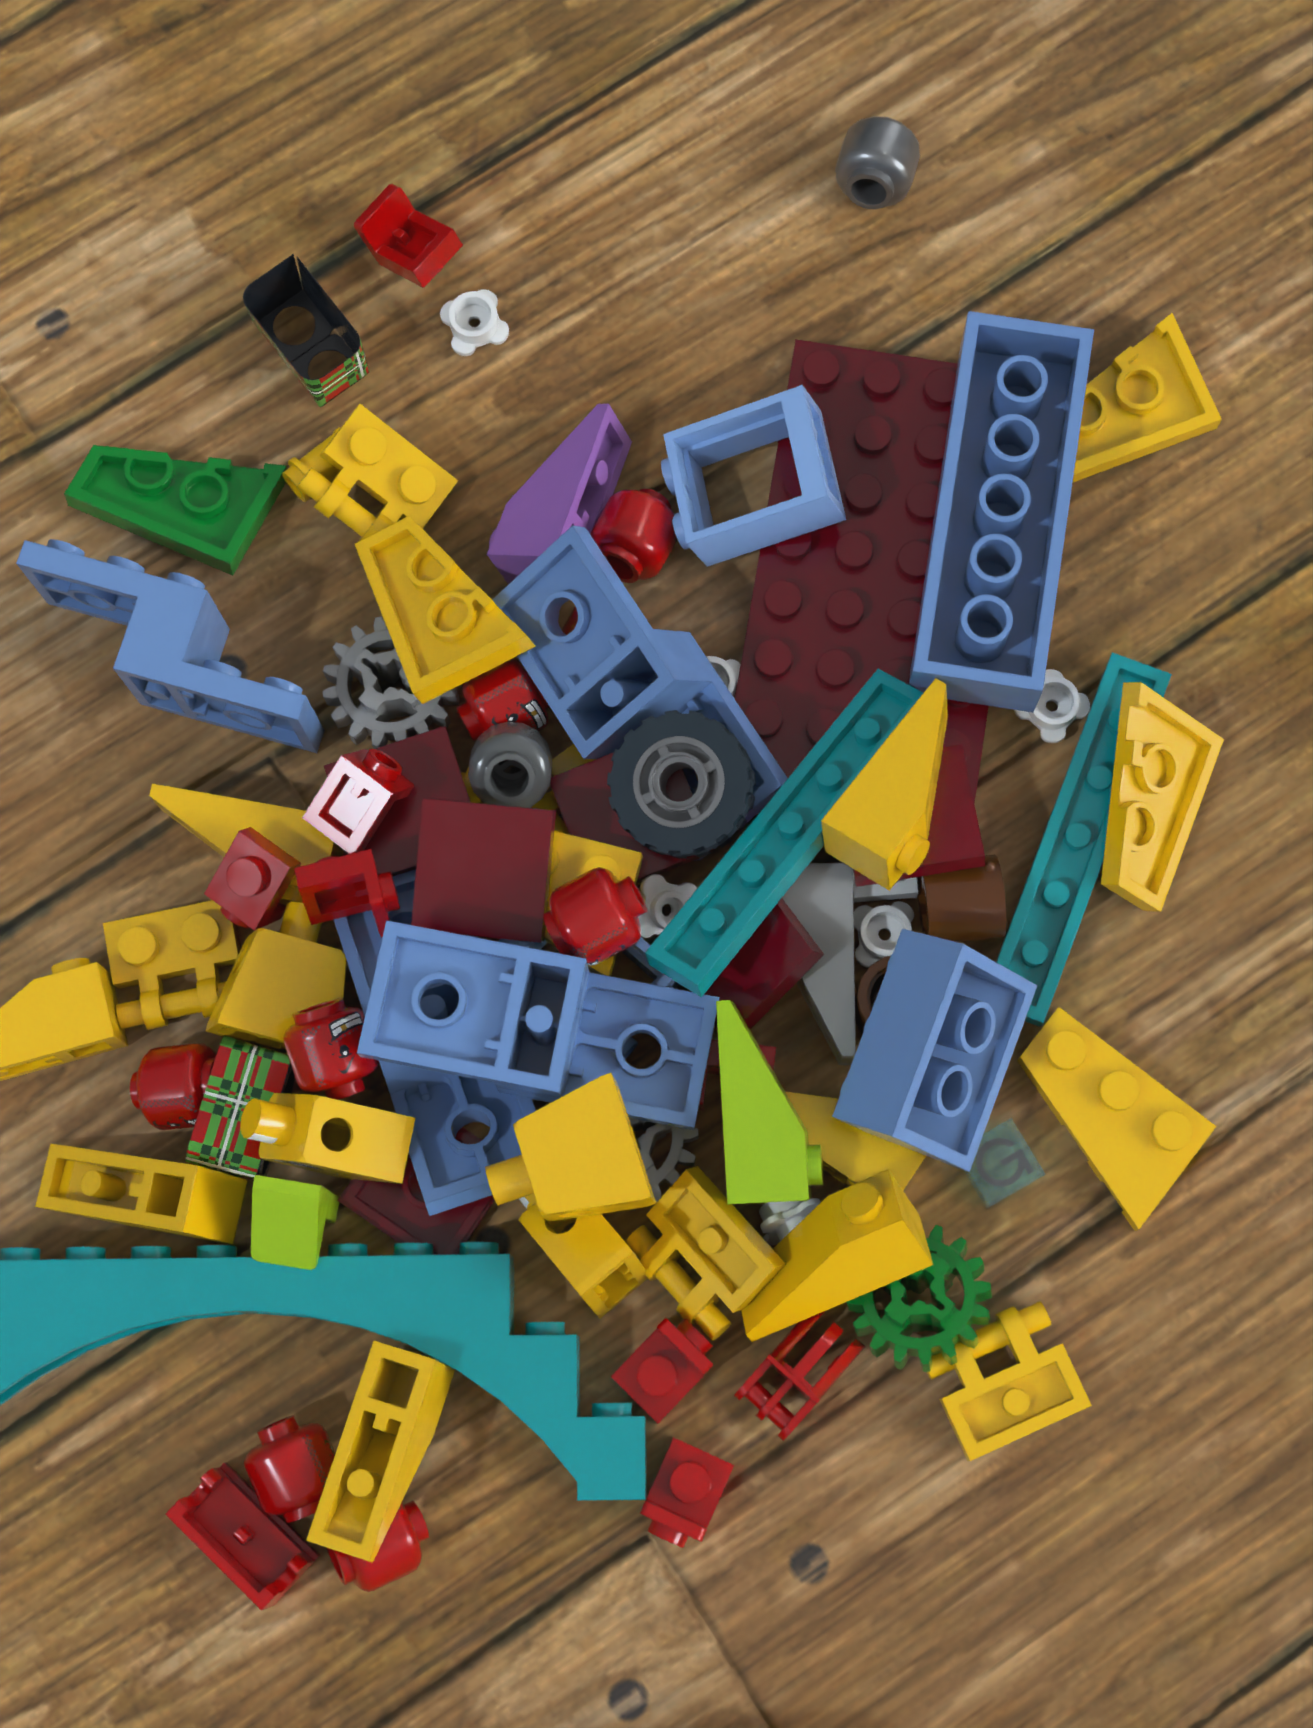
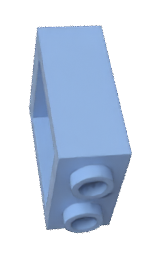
M803 385L663 434L668 458L661 460L662 474L670 493L676 495L679 512L675 513L672 519L674 531L681 547L684 550L690 548L707 567L846 520L822 412ZM789 437L802 495L713 525L701 467Z

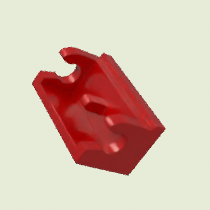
M224 1462L220 1467L208 1470L200 1478L201 1484L188 1497L179 1499L165 1515L262 1611L274 1606L319 1558L320 1554L286 1523L280 1515H270L264 1512L255 1490L227 1462Z

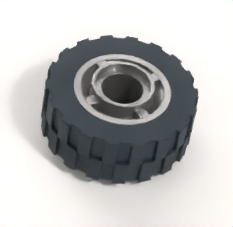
M677 710L666 711L663 716L655 718L652 715L641 721L643 724L634 731L631 729L623 737L624 743L619 750L615 749L611 758L613 766L611 773L608 772L607 785L611 787L612 797L608 798L612 810L619 817L617 821L636 841L661 855L666 854L674 858L687 859V856L697 855L701 857L711 854L710 850L718 846L723 848L732 841L731 836L737 830L741 831L747 822L745 819L749 808L753 809L755 796L753 795V785H756L755 772L751 768V760L746 750L735 735L722 723L714 718L712 720L706 718L702 713L689 711V714H682ZM679 769L694 770L698 776V787L694 795L681 802L670 800L666 792V784L669 777Z

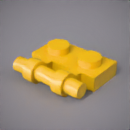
M359 404L320 454L323 459L339 470L338 474L330 482L315 469L311 468L297 487L316 501L314 505L316 510L328 519L333 514L361 536L359 541L396 523L400 518L403 519L409 515L423 529L458 480L362 404ZM355 483L384 505L376 517L348 496Z
M211 900L103 923L113 985L118 989L139 985L140 1000L116 1004V1014L121 1029L145 1024L147 1030L168 1026V1019L202 1012L204 1018L211 1016L226 981H220L218 968L234 965L241 950L237 925L229 921L221 913L220 905ZM196 973L197 988L164 994L162 980Z
M698 1166L686 1169L646 1214L663 1235L657 1240L648 1228L642 1225L632 1232L625 1241L640 1259L641 1264L646 1270L645 1276L650 1281L658 1279L679 1303L676 1311L680 1316L688 1320L692 1325L696 1323L711 1341L717 1339L731 1325V1322L716 1306L718 1298L733 1313L740 1311L757 1296L786 1264L733 1204H727V1198ZM679 1254L701 1276L702 1279L698 1284L677 1262L680 1257Z
M1041 1301L1019 1311L1014 1306H1011L996 1313V1321L975 1330L978 1344L974 1349L965 1346L960 1341L955 1345L957 1363L950 1365L941 1353L932 1355L931 1371L927 1372L929 1378L932 1380L955 1370L963 1386L962 1389L948 1394L939 1400L967 1461H972L1092 1406L1063 1343L1039 1354L1034 1346L1030 1335L1052 1325ZM1008 1345L1017 1364L983 1378L975 1360Z

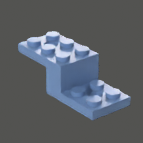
M572 525L492 599L536 646L517 657L583 759H598L613 753L615 749L619 750L625 741L623 737L631 729L634 731L643 724L641 721L652 715L657 718L665 715L666 711L677 710L682 714H689V711L702 713L706 718L711 720L714 718L722 723L735 735L751 760L750 764L755 772L756 785H753L755 801L753 809L749 808L745 819L747 822L766 806L788 779L691 633L653 629L585 527ZM571 600L576 606L578 621L574 630L566 635L562 632L558 623L559 610L566 601ZM683 769L694 795L698 787L695 771ZM704 857L699 858V859L694 860V861H701Z
M50 539L47 546L24 540L16 564L49 605L127 626L113 669L141 705L310 752H318L325 730L306 695H302L303 689L300 686L276 677H266L264 684L241 678L242 672L219 662L230 628L210 594L204 589L205 585L201 581L176 572L168 573L167 579L144 573V567L123 557L109 556L107 562L85 557V552L82 549L60 540Z
M416 869L393 876L400 909L389 912L390 921L411 925ZM372 910L334 919L364 1016L382 942ZM439 983L432 985L424 992L421 998L422 1012L427 1017L436 1020L449 1017L457 1009L459 1003L458 991L448 984ZM379 1060L396 1113L415 1117L409 1155L429 1216L491 1196L492 1192L488 1183L485 1166L521 1155L513 1124L536 1111L532 1099L499 1093L493 1082ZM480 1122L490 1127L488 1135L476 1144H464L455 1139L457 1132L466 1124Z
M386 920L357 1054L364 1058L493 1082L499 1093L545 1102H553L602 1075L612 1073L618 1083L629 1118L694 1130L716 1021V1001H719L720 997L704 994L701 998L689 991L590 973L585 958ZM439 983L448 984L458 991L459 1003L457 1009L445 1019L436 1020L427 1017L421 1009V998L424 992L432 985ZM648 1034L659 1042L661 1056L653 1066L647 1069H636L624 1060L622 1055L623 1046L633 1035Z

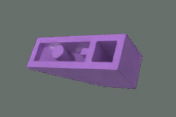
M597 404L506 503L497 529L493 531L490 537L487 556L508 584L572 525L585 527L590 534L608 500L613 495L632 441L609 404Z

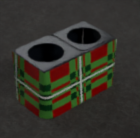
M292 254L250 283L244 291L243 301L253 323L317 405L322 407L361 380L370 371L359 334L297 257L299 277L294 254ZM292 306L307 309L315 319L313 335L309 340L299 345H288L281 342L273 330L276 316L285 308ZM335 329V330L338 332L339 335H337V334H332V335H330V334H331L332 330ZM332 350L343 354L347 358V360L321 378H309L308 367L311 360L317 354Z
M224 1035L215 1057L188 1145L185 1159L186 1164L198 1165L254 1181L255 1175L267 1177L271 1161L260 1158L258 1152L260 1141L247 1139L242 1136L240 1129L241 1117L245 1106L251 1099L256 1098L269 1102L274 1093L292 1094L296 1078L288 1055Z

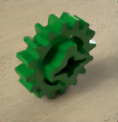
M935 1225L930 1232L929 1238H926L933 1265L883 1286L884 1291L891 1296L892 1301L884 1309L885 1315L880 1318L875 1308L876 1290L847 1301L849 1311L864 1313L853 1322L857 1336H867L874 1333L875 1335L870 1343L871 1353L877 1358L885 1353L888 1348L894 1350L895 1367L901 1370L907 1364L910 1356L919 1357L923 1372L931 1371L932 1355L939 1353L942 1354L950 1365L957 1363L955 1345L959 1341L973 1349L978 1344L977 1334L971 1325L989 1324V1310L976 1302L992 1298L991 1283L974 1281L984 1272V1262L981 1257L964 1260L967 1252V1240L963 1237L953 1241L950 1246L944 1244L942 1226ZM956 1276L964 1290V1301L961 1311L955 1308V1303L946 1296V1292L952 1287V1280ZM926 1288L930 1289L932 1304L927 1305L924 1301L918 1300L912 1306L908 1305L906 1290L909 1291L911 1289L913 1292L921 1294ZM935 1331L937 1333L936 1335L923 1338L910 1337L913 1332Z

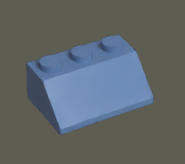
M902 929L894 952L888 961L887 970L872 1011L866 1020L863 1035L847 1078L842 1084L840 1096L832 1117L876 1137L970 1172L1037 985L965 944Z

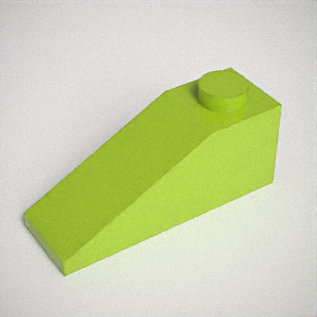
M730 1000L716 1001L727 1204L810 1200L812 1198L811 1186L823 1185L821 1144L809 1145L806 1127L735 1003Z

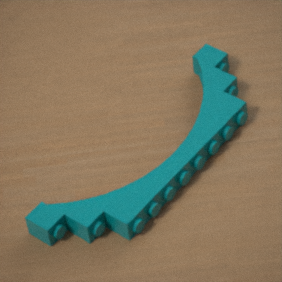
M432 1243L394 1244V1255L368 1256L367 1244H329L328 1256H319L318 1264L312 1270L258 1262L252 1257H236L237 1246L231 1245L197 1246L196 1258H171V1247L167 1246L131 1247V1259H106V1248L67 1247L65 1259L40 1260L41 1249L15 1247L0 1249V1406L42 1376L81 1355L142 1331L189 1320L244 1314L316 1318L366 1329L408 1344L465 1375L504 1403L545 1442L577 1481V1501L646 1500L647 1498L646 1417L632 1416V1403H592V1417H580V1337L577 1334L565 1335V1322L525 1323V1335H514V1258L510 1254H499V1243H459V1255H433Z

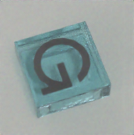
M1012 1118L983 1134L970 1172L965 1171L987 1209L1046 1175Z

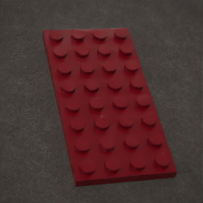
M795 339L787 390L803 385L822 412L846 520L761 548L759 553L735 700L787 778H789L877 669L909 684L958 363ZM789 437L778 440L767 507L802 495ZM947 699L948 720L943 747L963 745L975 804L989 706Z

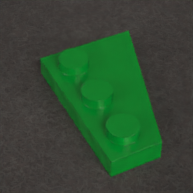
M93 445L64 495L68 506L233 576L286 484L282 473L287 470V465L265 463L264 469L233 466L231 459L208 457L207 463L174 460L165 452Z

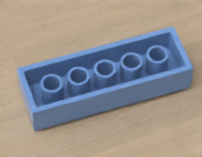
M968 311L959 352L908 684L923 693L934 679L937 678L946 684L947 699L1032 713L1036 708L1044 687L1094 329Z

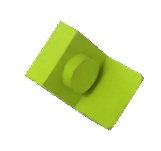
M255 1175L252 1187V1258L258 1262L307 1270L315 1269L318 1264L325 1222L336 1223L339 1201L337 1200L339 1197L322 1185Z

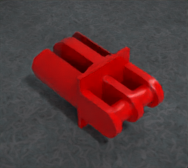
M824 1312L798 1322L733 1395L739 1401L743 1397L747 1398L759 1409L755 1415L759 1420L762 1421L765 1417L771 1420L781 1430L777 1436L782 1441L791 1434L866 1347L855 1338L827 1367L826 1372L812 1387L804 1379V1376L844 1330L833 1322L793 1368L783 1359L811 1331V1327ZM770 1366L786 1379L773 1395L758 1382L759 1378ZM792 1386L808 1399L795 1415L780 1402Z

